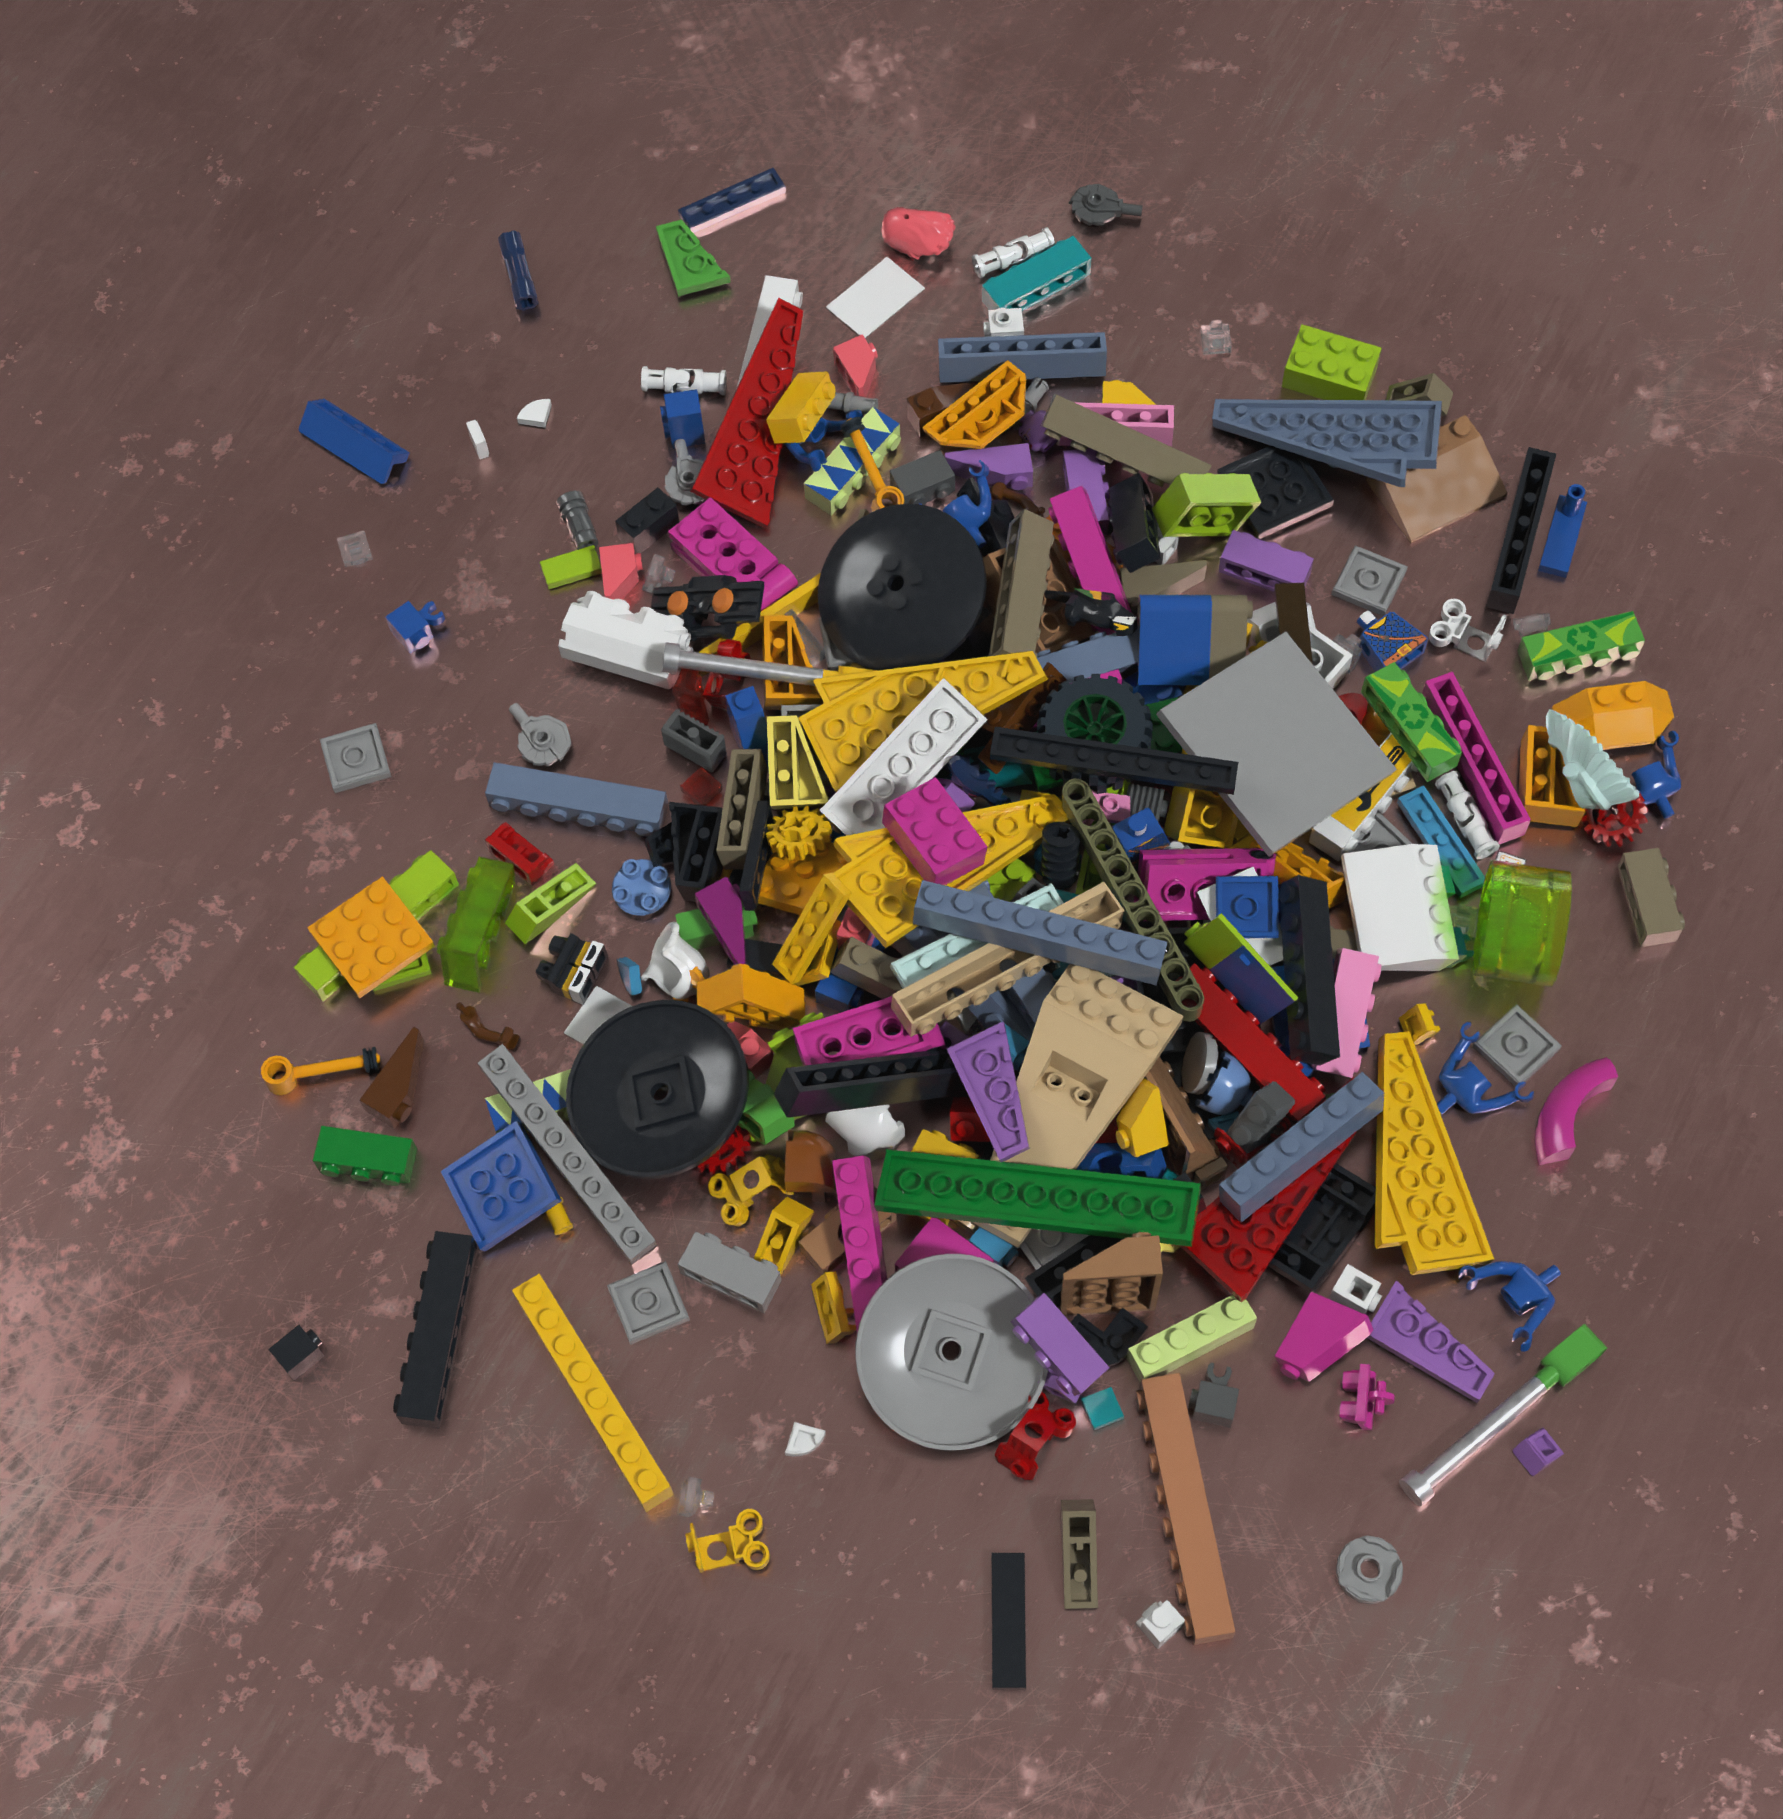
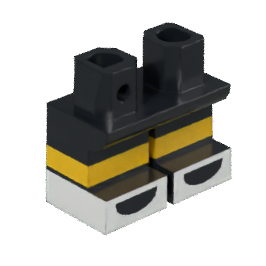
M570 933L568 938L554 935L548 950L550 954L557 956L558 959L555 964L545 960L540 961L536 969V975L540 980L549 984L552 992L584 1005L595 984L594 979L598 978L608 958L604 944L596 941L590 943L580 940L578 936Z

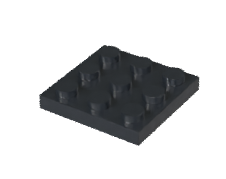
M1271 445L1217 470V474H1250L1261 503L1246 522L1258 539L1264 538L1333 506V498L1305 456Z

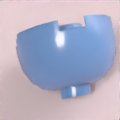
M1223 1051L1219 1056L1223 1060L1216 1066L1214 1074L1209 1073L1207 1081H1211L1210 1086L1204 1092L1202 1100L1198 1098L1195 1101V1105L1198 1108L1215 1115H1227L1234 1112L1240 1105L1245 1107L1253 1094V1090L1249 1088L1251 1083L1250 1073L1232 1054Z

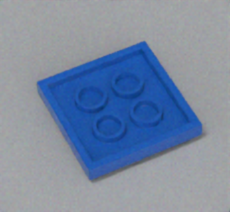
M515 1121L441 1171L479 1249L485 1252L562 1201L523 1124Z

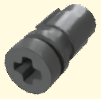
M576 490L564 493L557 499L556 503L562 519L567 522L568 530L577 550L592 545L596 547L598 539L591 518L588 516L589 509L583 493Z

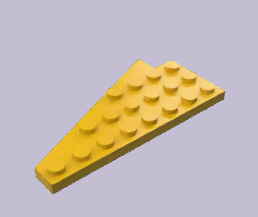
M1027 651L817 678L813 682L824 704L798 718L834 791L837 792L943 678L984 715L1048 680L1034 652Z
M1055 794L962 812L987 845L985 861L983 865L945 886L969 892L1042 842V831L1046 825L1053 822L1071 823L1063 810L1062 801ZM887 828L836 838L833 846L848 863L833 874L852 892L846 904L879 942L887 948L919 926L913 924V915L921 882L924 879L896 843Z
M1408 1031L1384 1034L1378 1039V1087L1384 1092L1383 1111L1377 1115L1375 1247L1380 1249L1401 1246L1411 1275L1459 1269L1467 1265H1487L1495 1259L1411 1033Z

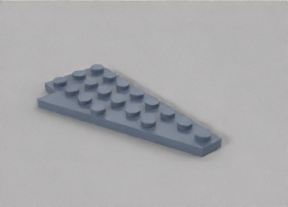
M1215 399L1212 422L1215 428L1327 463L1333 468L1339 467L1398 487H1405L1407 468L1436 469L1442 401Z

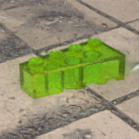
M479 857L475 867L469 869L467 886L465 890L459 892L457 909L455 913L450 914L445 937H440L437 945V954H440L444 985L477 993L480 992L482 981H480L479 973L481 968L487 970L490 961V941L496 942L500 928L499 916H505L514 889V864Z

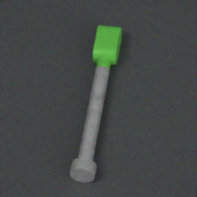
M1586 1324L1580 1326L1541 1360L1540 1363L1544 1366L1542 1370L1421 1472L1418 1473L1415 1470H1411L1399 1480L1405 1494L1416 1505H1424L1434 1496L1432 1489L1557 1382L1562 1387L1571 1382L1608 1349L1606 1345Z

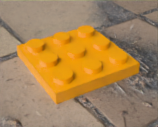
M832 842L825 843V850H815L816 856L814 857L810 854L805 855V860H801L800 856H795L792 861H789L788 855L779 858L778 853L774 852L765 865L758 903L801 915L823 875L831 872L834 873L848 862L836 850Z
M383 876L307 927L309 933L359 999L435 947L432 939Z

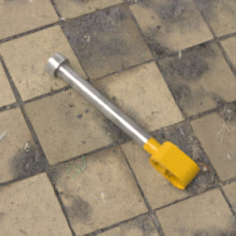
M669 642L665 643L662 672L677 673L678 668L811 686H815L813 680L817 678L879 671L838 665V671L691 652L680 650V644Z

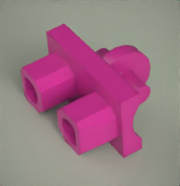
M1360 1364L1359 1370L1343 1372V1389L1346 1392H1357V1402L1342 1401L1340 1404V1418L1345 1422L1358 1424L1362 1430H1372L1373 1412L1383 1415L1385 1405L1393 1404L1395 1400L1394 1394L1386 1392L1385 1381H1377L1376 1385L1377 1374L1370 1370V1364Z

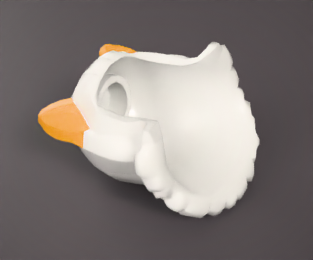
M674 921L668 923L658 937L652 951L650 965L642 974L641 979L646 981L648 978H651L663 991L671 995L674 1000L688 1002L690 996L697 994L696 983L709 978L710 973L702 955L678 935L679 924Z

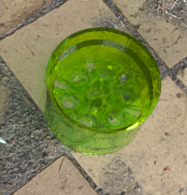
M1497 860L1490 861L1483 883L1473 945L1474 956H1472L1473 975L1547 987L1554 985L1562 961L1570 916L1572 876L1570 871Z

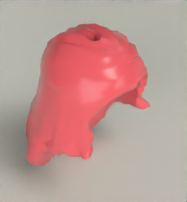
M897 207L888 210L884 215L881 233L886 244L900 253L907 254L914 261V259L919 260L922 255L930 256L934 254L938 256L942 251L948 249L955 230V221L951 219L948 213Z

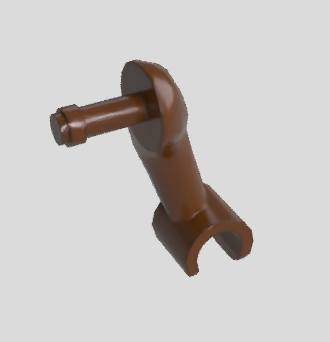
M997 482L990 487L992 500H1002L1004 497L1017 503L1022 509H1026L1044 518L1045 508H1038L1025 494L1008 489L1001 482Z
M461 1002L456 1004V1008L461 1011V1021L475 1037L499 1045L503 1044L508 1050H513L516 1047L520 1036L513 1034L514 1031L511 1027H504L502 1033L489 1030L482 1024L475 1007H464Z

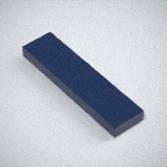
M773 167L678 209V214L689 229L695 233L786 193V186Z

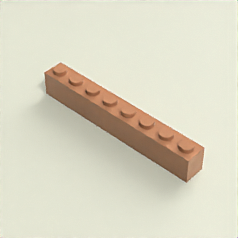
M1180 1373L1141 1379L1140 1390L1135 1391L1138 1409H1144L1146 1421L1142 1422L1145 1441H1151L1153 1453L1149 1454L1151 1472L1158 1473L1160 1485L1155 1486L1158 1504L1165 1506L1167 1517L1162 1518V1525L1165 1537H1171L1174 1549L1169 1550V1559L1172 1570H1178L1180 1583H1176V1592L1179 1603H1185L1187 1616H1183L1185 1619L1183 1626L1186 1637L1192 1636L1193 1645L1231 1639L1234 1637L1235 1627Z

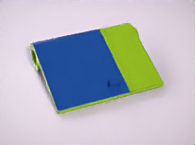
M1222 913L1209 923L1205 922L1203 925L1197 921L1184 933L1187 937L1184 941L1185 945L1212 972L1224 988L1228 989L1237 998L1238 1003L1244 1010L1250 1011L1258 1019L1260 1024L1298 999L1296 994Z

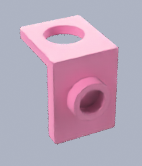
M1092 791L1109 823L1117 824L1130 817V796L1112 793L1097 794V791ZM1085 819L1082 822L1087 826H1091L1095 820Z

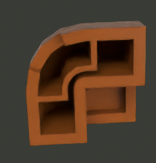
M788 1130L789 1141H786L784 1179L786 1192H811L813 1202H825L826 1192L837 1193L832 1160H837L836 1151L831 1143L820 1134L810 1131Z

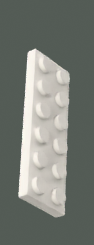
M943 678L820 811L846 836L885 828L882 824L884 805L933 779L988 719Z

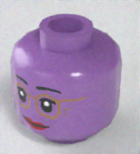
M1030 410L1020 419L1022 425L1018 430V434L1025 443H1029V448L1035 452L1040 450L1046 452L1058 441L1044 434L1046 428L1040 426L1046 414L1045 410H1040L1036 413Z

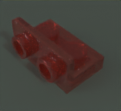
M682 668L672 689L677 707L680 709V712H685V715H689L690 718L694 717L695 721L699 720V723H704L707 726L709 717L704 703L702 677L699 675L698 670Z

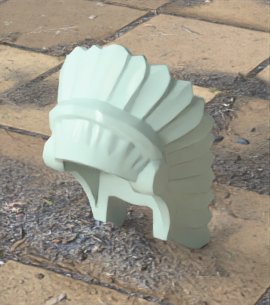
M1549 709L1546 715V728L1549 735L1548 744L1558 749L1563 756L1565 766L1562 773L1569 781L1573 796L1582 809L1608 810L1612 805L1637 799L1639 791L1635 790L1636 787L1630 784V778L1623 776L1622 768L1616 767L1613 759H1609L1608 753L1603 751L1602 744L1597 743V738L1591 736L1589 730L1584 729V726L1575 724L1572 719H1568L1566 715Z

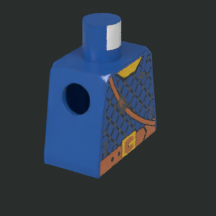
M1368 610L1357 619V624L1364 630L1360 635L1358 647L1374 672L1393 662L1401 670L1425 652L1428 637L1395 612H1389L1378 620Z
M1145 808L1112 826L1132 865L1139 862L1140 850H1162L1170 845L1166 834L1150 808ZM1105 844L1107 851L1111 849L1108 845Z

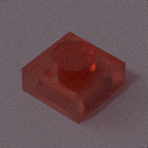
M702 767L680 785L681 791L695 804L706 806L723 790L722 784Z

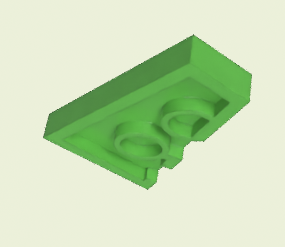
M682 219L656 226L657 235L678 297L730 283V276L717 265L716 259L701 246L700 240Z

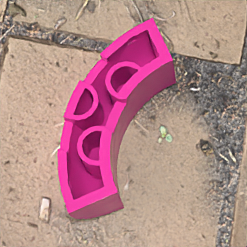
M1607 1057L1594 1060L1574 1070L1563 1078L1547 1097L1541 1109L1535 1131L1536 1156L1539 1165L1568 1160L1576 1148L1574 1120L1578 1108L1593 1096L1611 1090L1619 1077L1615 1066Z

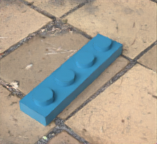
M1423 785L1399 797L1397 800L1398 806L1422 842L1428 845H1437L1440 863L1443 866H1449L1455 892L1459 898L1486 886L1487 879L1425 786Z

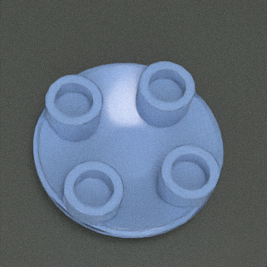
M647 859L626 860L616 873L612 883V895L616 904L626 913L636 916L649 915L658 911L665 905L671 893V880L667 870L663 866L653 867L652 861Z

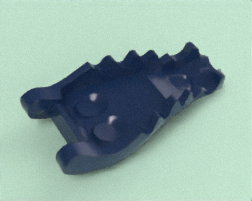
M956 753L943 767L946 772L952 774L951 781L962 786L963 791L967 795L985 799L990 804V807L1012 802L1008 796H1002L1003 790L1001 788L995 790V780H988L990 777L989 771L979 772L980 765L978 762L970 763L969 756Z

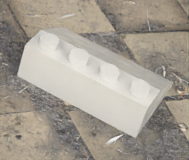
M1408 844L1341 855L1359 952L1379 956L1378 964L1382 966L1381 971H1441L1459 959L1437 845Z

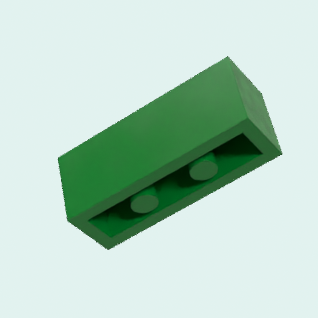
M321 1126L313 1162L320 1173L326 1176L338 1177L339 1174L351 1175V1178L358 1181L366 1182L369 1181V1178L381 1180L382 1183L390 1186H398L400 1183H410L417 1147L413 1139Z

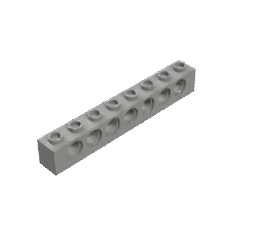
M502 1044L480 1060L478 1065L481 1071L631 1265L656 1247V1240L506 1047Z

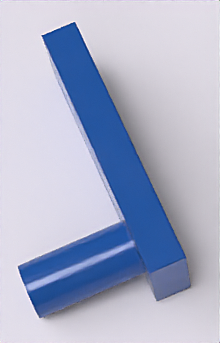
M1574 484L1569 487L1566 496L1559 494L1538 571L1563 578L1567 577L1587 502L1583 501L1585 496L1583 486Z

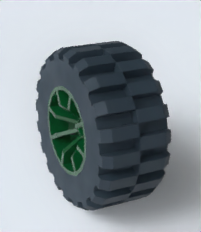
M1091 674V678H1084V675L1074 677V682L1072 683L1066 680L1059 684L1058 692L1052 690L1048 694L1046 703L1042 704L1039 711L1037 733L1150 749L1153 723L1151 722L1149 707L1144 706L1145 699L1138 692L1133 694V686L1127 682L1121 685L1117 683L1118 678L1110 675L1108 679L1100 678V674ZM1050 768L1049 775L1054 780L1063 779V786L1071 779H1081L1088 784L1091 790H1096L1097 794L1106 793V788L1112 787L1114 791L1122 788L1124 780L1128 783L1133 781Z

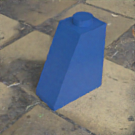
M751 686L725 695L730 729L738 748L761 749L769 770L767 723L754 687Z

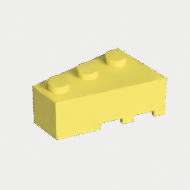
M797 715L768 716L770 807L772 809H793L796 806L797 808H805V806H809V808L823 807L829 801V797Z

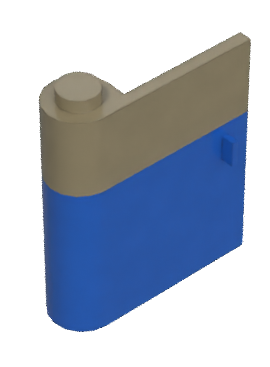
M1139 595L1138 685H1201L1246 656L1247 619H1252L1253 602L1247 601V595Z

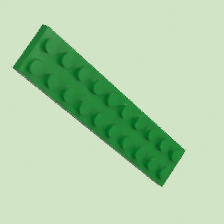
M887 1149L874 1206L876 1211L1119 1239L1132 1237L1133 1234L1139 1232L1151 1233V1236H1159L1160 1243L1192 1247L1201 1185L1194 1182L1009 1162L1001 1163L1000 1161Z

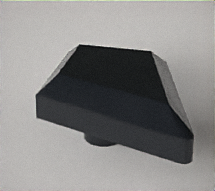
M672 822L644 839L653 867L674 864V845L671 835Z

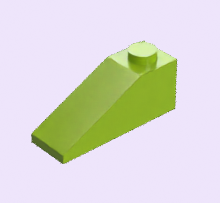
M575 863L517 902L505 924L526 944L549 928L594 888L596 882Z

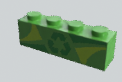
M1631 611L1522 637L1517 652L1528 681L1535 679L1547 680L1556 674L1564 672L1572 674L1589 666L1602 667L1610 661L1619 659L1624 661L1631 660L1640 654L1645 639L1635 614Z
M1393 662L1365 677L1361 693L1427 782L1457 767L1462 754L1460 744L1455 738L1450 737L1444 729L1441 718L1432 713L1427 706L1425 697L1422 693L1415 690L1408 674L1404 670H1400L1397 664Z

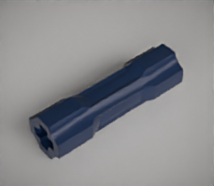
M514 230L502 233L498 237V241L510 278L516 309L522 311L534 309L539 302L526 261L521 234Z

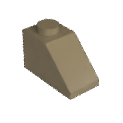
M1435 373L1390 385L1385 400L1442 401L1441 416L1447 415L1454 392Z

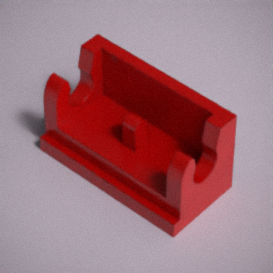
M507 822L501 824L485 839L489 852L531 886L555 864L549 855L542 853L518 834Z

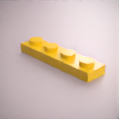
M832 872L824 874L772 963L791 984L800 982L852 894Z

